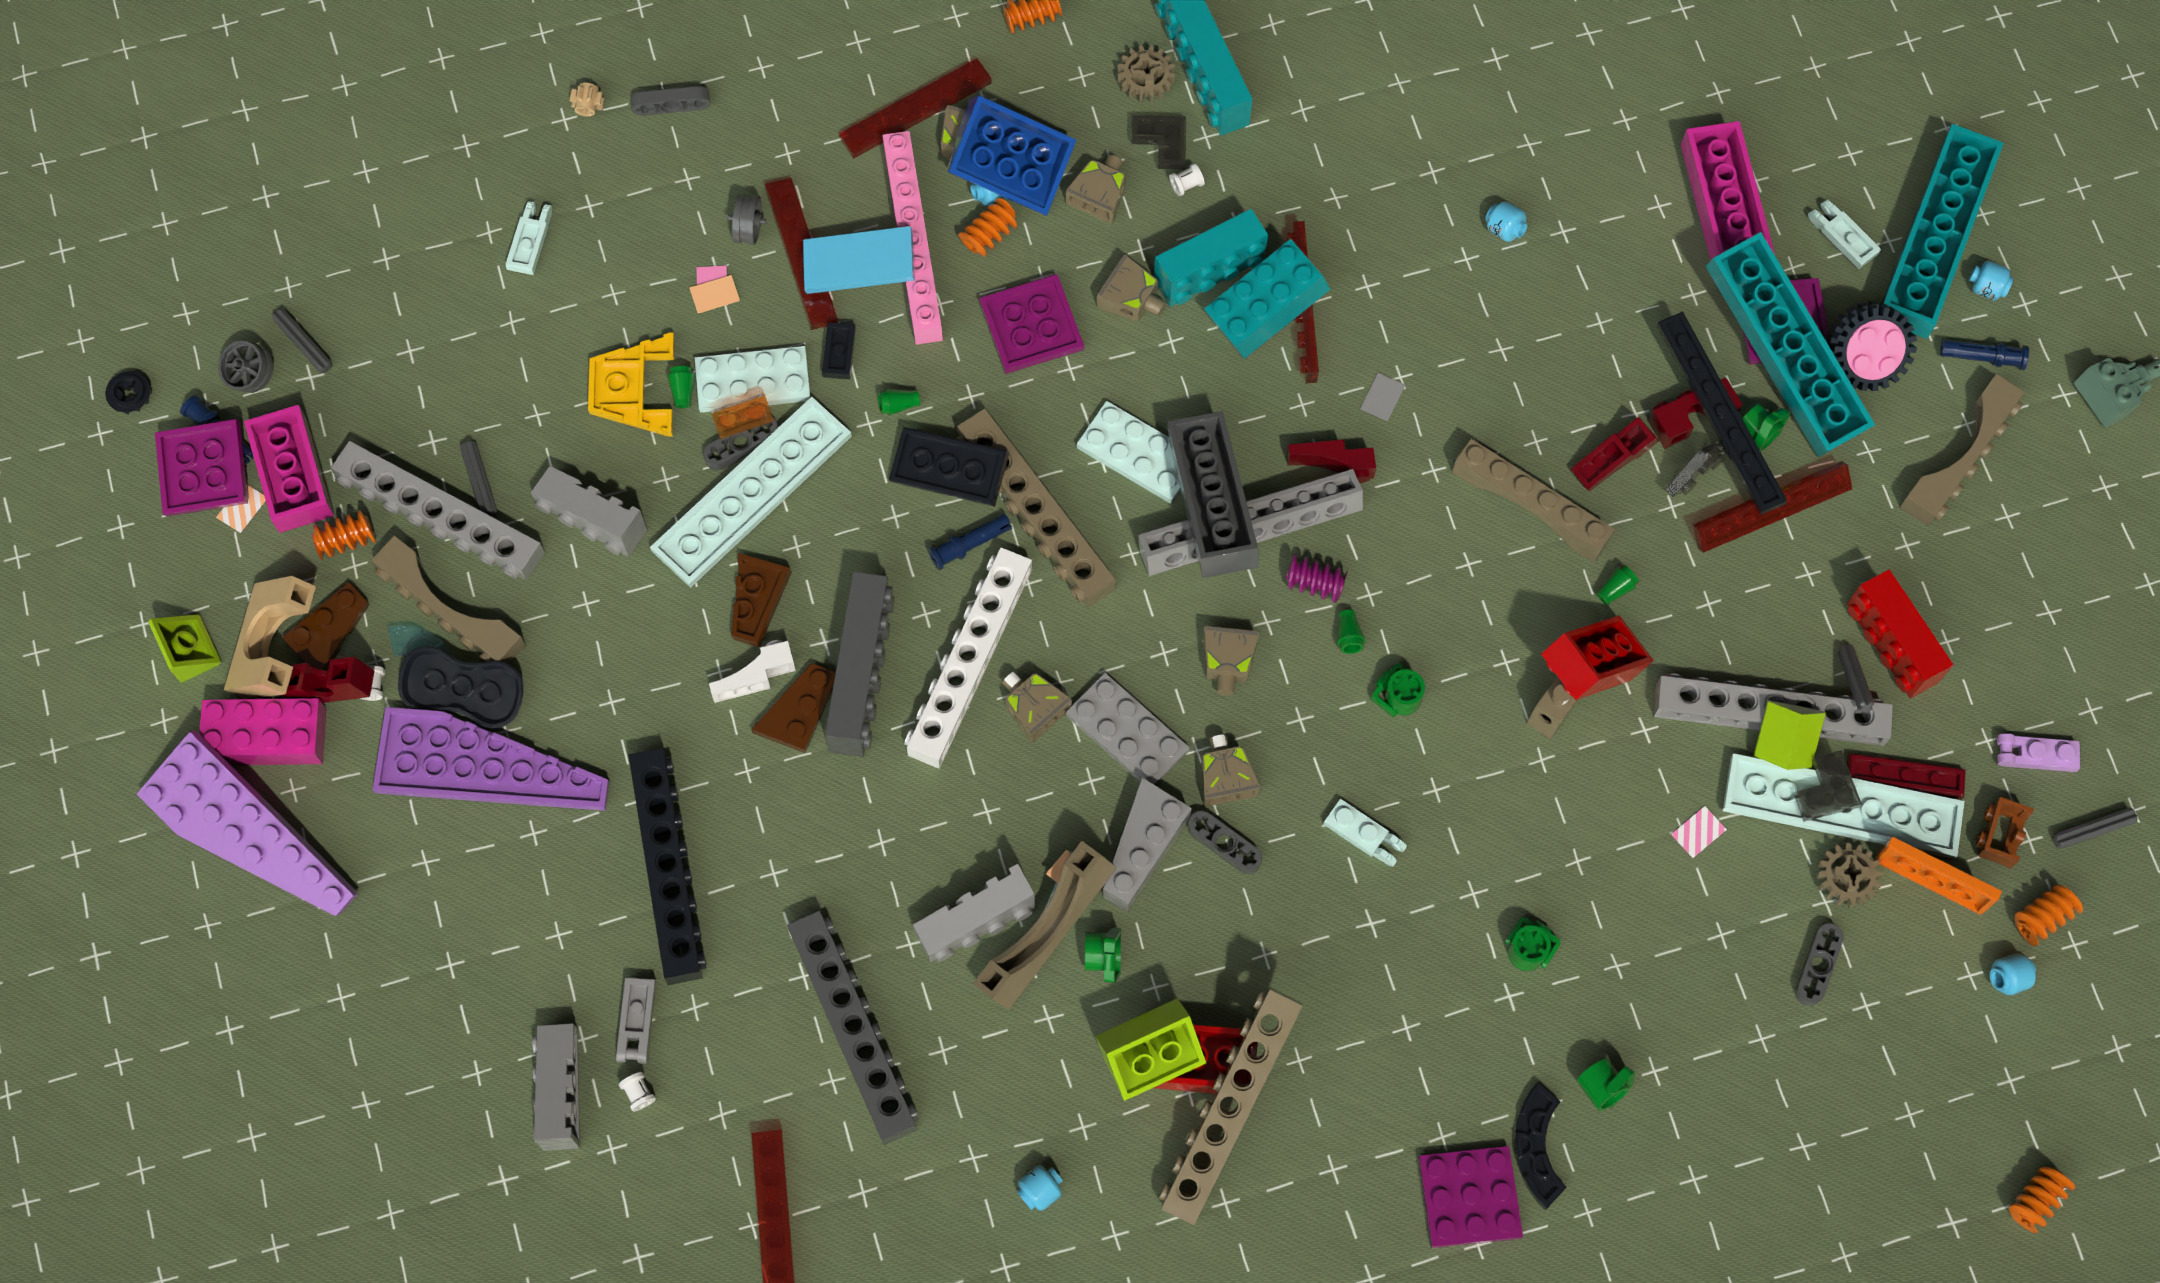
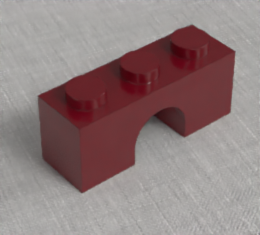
M1725 377L1721 381L1739 412L1743 404ZM1688 390L1680 394L1675 401L1670 403L1664 401L1656 405L1652 409L1653 411L1648 422L1663 448L1666 449L1689 438L1694 428L1688 417L1689 414L1700 413L1705 415L1692 390Z
M356 657L330 660L328 671L313 668L307 663L290 665L293 667L286 694L282 695L287 699L319 698L322 703L367 698L371 694L375 671Z

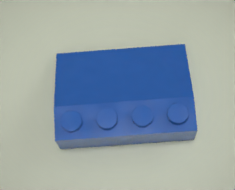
M978 95L970 99L961 121L948 173L1047 216L1076 139Z

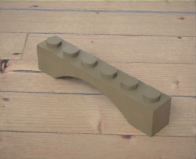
M1996 373L1974 404L1976 417L1975 432L1967 453L1950 467L1934 474L1922 476L1900 508L1926 526H1929L1934 518L1940 521L1949 508L1945 505L1949 497L1953 500L1956 499L1964 487L1960 484L1961 480L1964 477L1970 479L1979 467L1974 462L1979 456L1984 459L1994 445L1990 443V440L1993 436L1999 438L2009 425L2004 422L2008 415L2013 418L2023 405L2019 400L2025 392Z
M1470 439L1455 461L1453 474L1475 488L1498 494L1525 508L1552 528L1571 549L1593 563L1596 562L1609 543L1615 530L1614 528L1475 440Z
M395 535L372 558L371 561L376 568L374 573L386 584L389 581L397 586L395 590L404 599L409 600L411 597L418 603L416 607L427 617L431 614L439 620L437 624L448 634L452 631L460 637L458 641L466 649L472 651L474 648L481 653L479 658L483 662L502 661L510 664L525 648L526 645L521 636L501 620L469 617L443 604L427 587L421 561L415 551Z
M1081 841L1064 863L1057 888L1037 922L1016 944L991 959L973 984L991 999L1009 1010L1116 870V867L1097 851Z

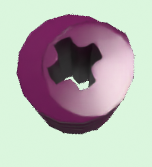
M1294 553L1286 580H1288V588L1290 590H1293L1298 583L1300 593H1304L1310 587V596H1315L1321 590V599L1325 600L1331 593L1332 602L1336 603L1341 596L1348 571L1344 576H1341V567L1337 566L1333 573H1330V564L1328 563L1320 570L1318 560H1315L1311 566H1308V557H1304L1300 563H1297V554Z

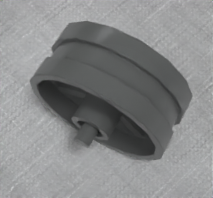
M738 194L733 215H728L727 218L732 220V238L734 243L742 244L744 242L749 245H756L761 224H766V219H762L761 215L762 204L760 196L752 195L751 197L746 194Z
M236 341L229 344L223 350L219 358L218 371L221 380L226 386L244 393H254L262 390L268 384L273 373V362L266 348L249 341ZM248 348L244 358L241 351ZM256 351L258 354V358L252 360L254 352ZM232 368L237 371L234 375L232 374ZM250 375L256 376L252 381H250ZM243 376V387H240L237 382Z

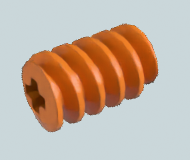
M1007 0L1006 7L1003 4L1005 20L1011 34H1015V25H1018L1022 31H1025V22H1028L1032 28H1035L1036 19L1043 26L1045 25L1046 16L1050 18L1052 23L1055 22L1057 13L1062 17L1059 0H1027V2L1025 0H1017L1016 4L1013 0Z
M998 197L995 200V204L989 205L987 211H983L980 214V218H975L972 221V225L966 226L964 232H960L958 237L970 251L985 257L987 253L984 246L992 250L995 248L992 239L1000 243L1002 241L1000 232L1006 236L1010 234L1007 225L1014 229L1018 227L1015 221V211L1007 201Z
M361 510L357 511V520H354L350 514H347L345 524L339 518H335V527H332L328 521L324 522V531H321L317 525H313L312 537L321 560L324 559V551L329 557H334L335 547L343 554L346 551V544L351 550H355L357 540L362 546H367L368 537L374 543L377 542L368 516H365Z
M2056 884L2050 891L2042 894L2041 898L2035 899L2033 904H2028L2024 907V911L2017 912L2014 920L2018 931L2031 946H2037L2039 944L2038 938L2042 940L2048 938L2046 930L2052 934L2057 931L2055 924L2063 927L2066 924L2065 918L2068 920L2074 919L2075 914L2073 910L2081 914L2083 906L2071 890Z
M2040 1167L2037 1171L2038 1176L2031 1178V1185H2026L2023 1189V1194H2019L2016 1197V1203H2012L2008 1208L2010 1215L2019 1225L2035 1234L2038 1233L2034 1226L2035 1224L2041 1227L2047 1225L2042 1215L2048 1218L2054 1216L2049 1206L2060 1209L2061 1204L2056 1198L2059 1197L2067 1200L2068 1194L2063 1189L2066 1188L2074 1191L2076 1188L2068 1177L2052 1167Z

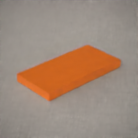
M1894 837L1887 841L1877 852L1874 861L1879 860V865L1979 915H1982L1997 902L2002 893L2001 890Z

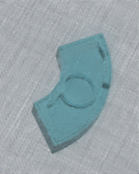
M404 625L387 627L395 657L407 656L412 650L423 646L437 647L452 656L447 646L438 637L421 628Z

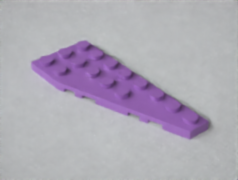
M385 707L372 790L376 794L606 811L610 783L608 779L579 767L563 763L550 755L546 756L535 751L533 748L494 732H488L477 727L475 724L459 720L446 712Z
M196 730L190 731L137 793L178 836L334 916L340 915L359 894Z

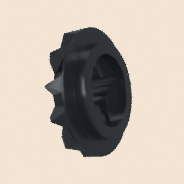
M133 371L122 372L113 377L108 383L105 392L106 400L117 413L124 412L129 415L133 411L140 412V408L144 404H148L149 395L152 394L150 383L140 373ZM133 388L136 397L128 396L126 398L121 391H131Z

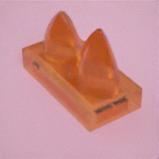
M764 393L711 410L720 439L774 421Z

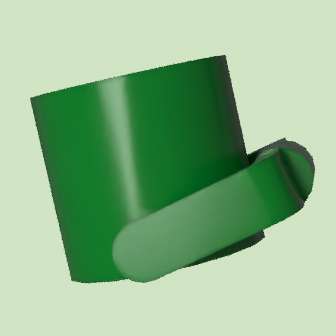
M1757 404L1742 418L1760 452L1765 450L1782 433L1790 412L1780 408L1770 414L1762 405Z
M1397 663L1389 671L1383 672L1375 683L1376 688L1371 693L1370 698L1392 717H1395L1397 714L1407 716L1419 709L1425 693V683L1417 672L1408 670L1403 665ZM1386 689L1384 702L1378 695Z
M1522 917L1508 936L1505 944L1509 945V960L1517 969L1533 971L1540 966L1543 969L1546 968L1559 948L1561 941L1558 937L1551 934L1552 930L1538 920L1533 922L1526 917ZM1523 923L1527 925L1525 927L1520 928ZM1551 941H1552V942L1555 943V946L1553 947V949H1552L1551 952H1550V949H1551Z
M1111 928L1109 932H1085V971H1104V982L1115 983L1121 975L1120 928Z
M1603 1059L1586 1069L1578 1077L1577 1082L1596 1109L1603 1111L1614 1107L1625 1097L1633 1086L1635 1073L1627 1066L1618 1073L1608 1059Z

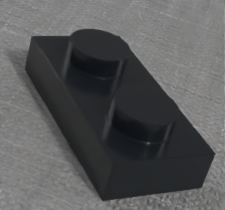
M828 322L822 376L824 378L851 379L856 334L855 324Z

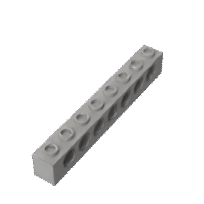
M351 441L347 443L331 467L336 477L335 481L346 489L353 487L359 490V494L368 501L373 502L377 500L383 503L382 506L395 515L398 512L407 516L406 519L413 525L428 527L431 529L430 532L441 540L448 538L454 541V545L458 549L466 553L472 551L478 554V558L490 566H493L494 563L503 568L502 571L514 579H517L519 576L527 581L545 553L540 542ZM363 472H371L366 478H359ZM395 484L391 490L383 491L386 485ZM418 497L416 502L407 504L409 498ZM442 509L438 516H430L434 510ZM466 522L463 528L454 529L457 523ZM482 535H490L487 541L478 542ZM514 548L511 554L502 555L504 549Z
M1354 470L1344 471L1247 501L1256 541L1258 543L1362 511L1363 490ZM1188 520L1138 535L1140 555L1149 576L1198 561Z
M1678 674L1661 676L1656 684L1654 717L1760 730L1767 700L1833 712L1837 720H1831L1825 715L1819 738L1884 746L1891 738L1893 705L1884 704V701L1879 699H1873L1874 705L1870 712H1860L1857 709L1854 697L1848 695H1841L1836 698L1828 697L1822 692L1797 693V690L1792 688L1772 690L1760 684L1748 687L1740 686L1735 681L1711 682L1710 679L1704 677L1685 679ZM1680 693L1689 694L1692 697L1693 701H1684L1681 698ZM1709 697H1717L1721 701V705L1712 704ZM1738 700L1746 701L1750 705V709L1740 707ZM1854 714L1861 715L1865 720V724L1858 723L1854 719Z

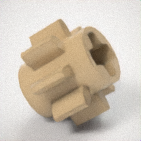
M581 83L578 86V90L571 89L569 101L572 102L571 107L575 108L577 114L590 117L595 114L596 109L602 110L604 98L602 97L603 93L599 92V88L596 85Z

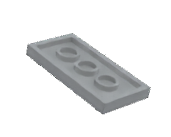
M1106 673L1066 712L1067 718L1139 782L1144 778L1156 786L1190 750L1189 746Z

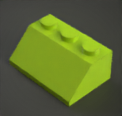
M1178 998L1095 1036L1106 1065L1124 1101L1206 1064L1191 1018Z

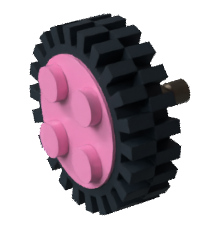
M1869 301V305L1864 302L1857 303L1858 309L1851 306L1846 309L1849 313L1847 316L1841 313L1837 317L1841 321L1838 326L1832 323L1830 329L1834 333L1833 335L1827 334L1826 340L1830 342L1828 346L1853 388L1856 389L1857 387L1861 391H1867V388L1871 391H1878V386H1881L1883 389L1890 387L1889 380L1894 383L1900 380L1897 376L1899 372L1904 375L1907 373L1908 369L1904 367L1905 363L1907 362L1912 365L1914 358L1909 356L1910 353H1916L1917 349L1912 344V342L1917 341L1916 335L1911 332L1914 330L1913 325L1907 322L1908 318L1887 304L1881 302L1878 304L1875 301Z

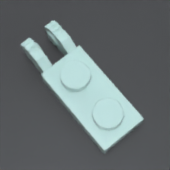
M1825 200L1820 204L1824 214L1831 219L1830 222L1816 209L1808 213V217L1814 226L1820 229L1858 269L1862 268L1880 253V247L1844 211L1841 212L1830 201Z
M528 201L523 217H520L506 261L507 270L534 275L552 215L551 205L545 204L539 220H534L536 203Z
M1342 799L1338 801L1324 821V825L1369 856H1374L1392 867L1397 861L1392 854L1379 848L1381 843L1384 841L1400 852H1404L1407 847L1401 839L1388 833L1387 829Z

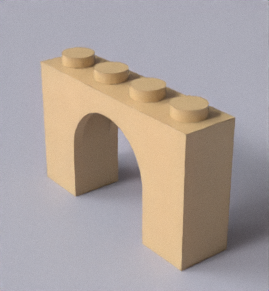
M294 576L254 583L224 687L225 691L244 699H258L286 694L293 667L268 657L269 645L274 633L283 621L291 616L309 613L316 586Z

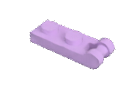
M2013 734L1997 735V745L2000 746L1997 764L2000 766L2077 772L2080 769L2079 741L2020 737ZM2012 748H2018V756L2012 754Z

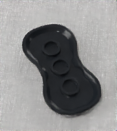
M423 646L409 652L402 663L398 678L399 696L408 708L457 712L487 728H501L510 724L517 716L523 699L522 677L508 663L502 661L463 662L444 650L433 646Z

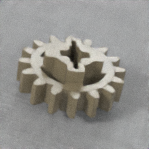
M1139 45L1138 52L1131 48L1129 49V57L1125 55L1121 57V64H1118V83H1122L1121 90L1123 92L1129 90V98L1132 99L1135 95H1138L1139 102H1142L1144 97H1148L1150 102H1153L1155 95L1162 99L1164 98V90L1167 92L1171 91V83H1175V64H1171L1170 55L1163 57V49L1154 52L1153 45H1150L1148 50H1144V47Z
M1846 843L1843 850L1839 845H1835L1832 852L1827 851L1823 855L1824 860H1821L1817 865L1819 869L1823 870L1816 875V879L1823 880L1819 889H1827L1829 891L1826 896L1828 900L1833 896L1836 897V905L1838 906L1843 901H1847L1848 908H1852L1856 901L1862 906L1867 902L1866 898L1871 900L1876 895L1874 890H1878L1882 885L1876 880L1881 878L1883 872L1875 870L1880 862L1879 860L1871 861L1869 859L1872 856L1871 851L1863 854L1862 845H1858L1855 850H1852L1850 843ZM1841 859L1840 866L1831 868L1836 860ZM1867 882L1865 889L1858 892L1859 884Z

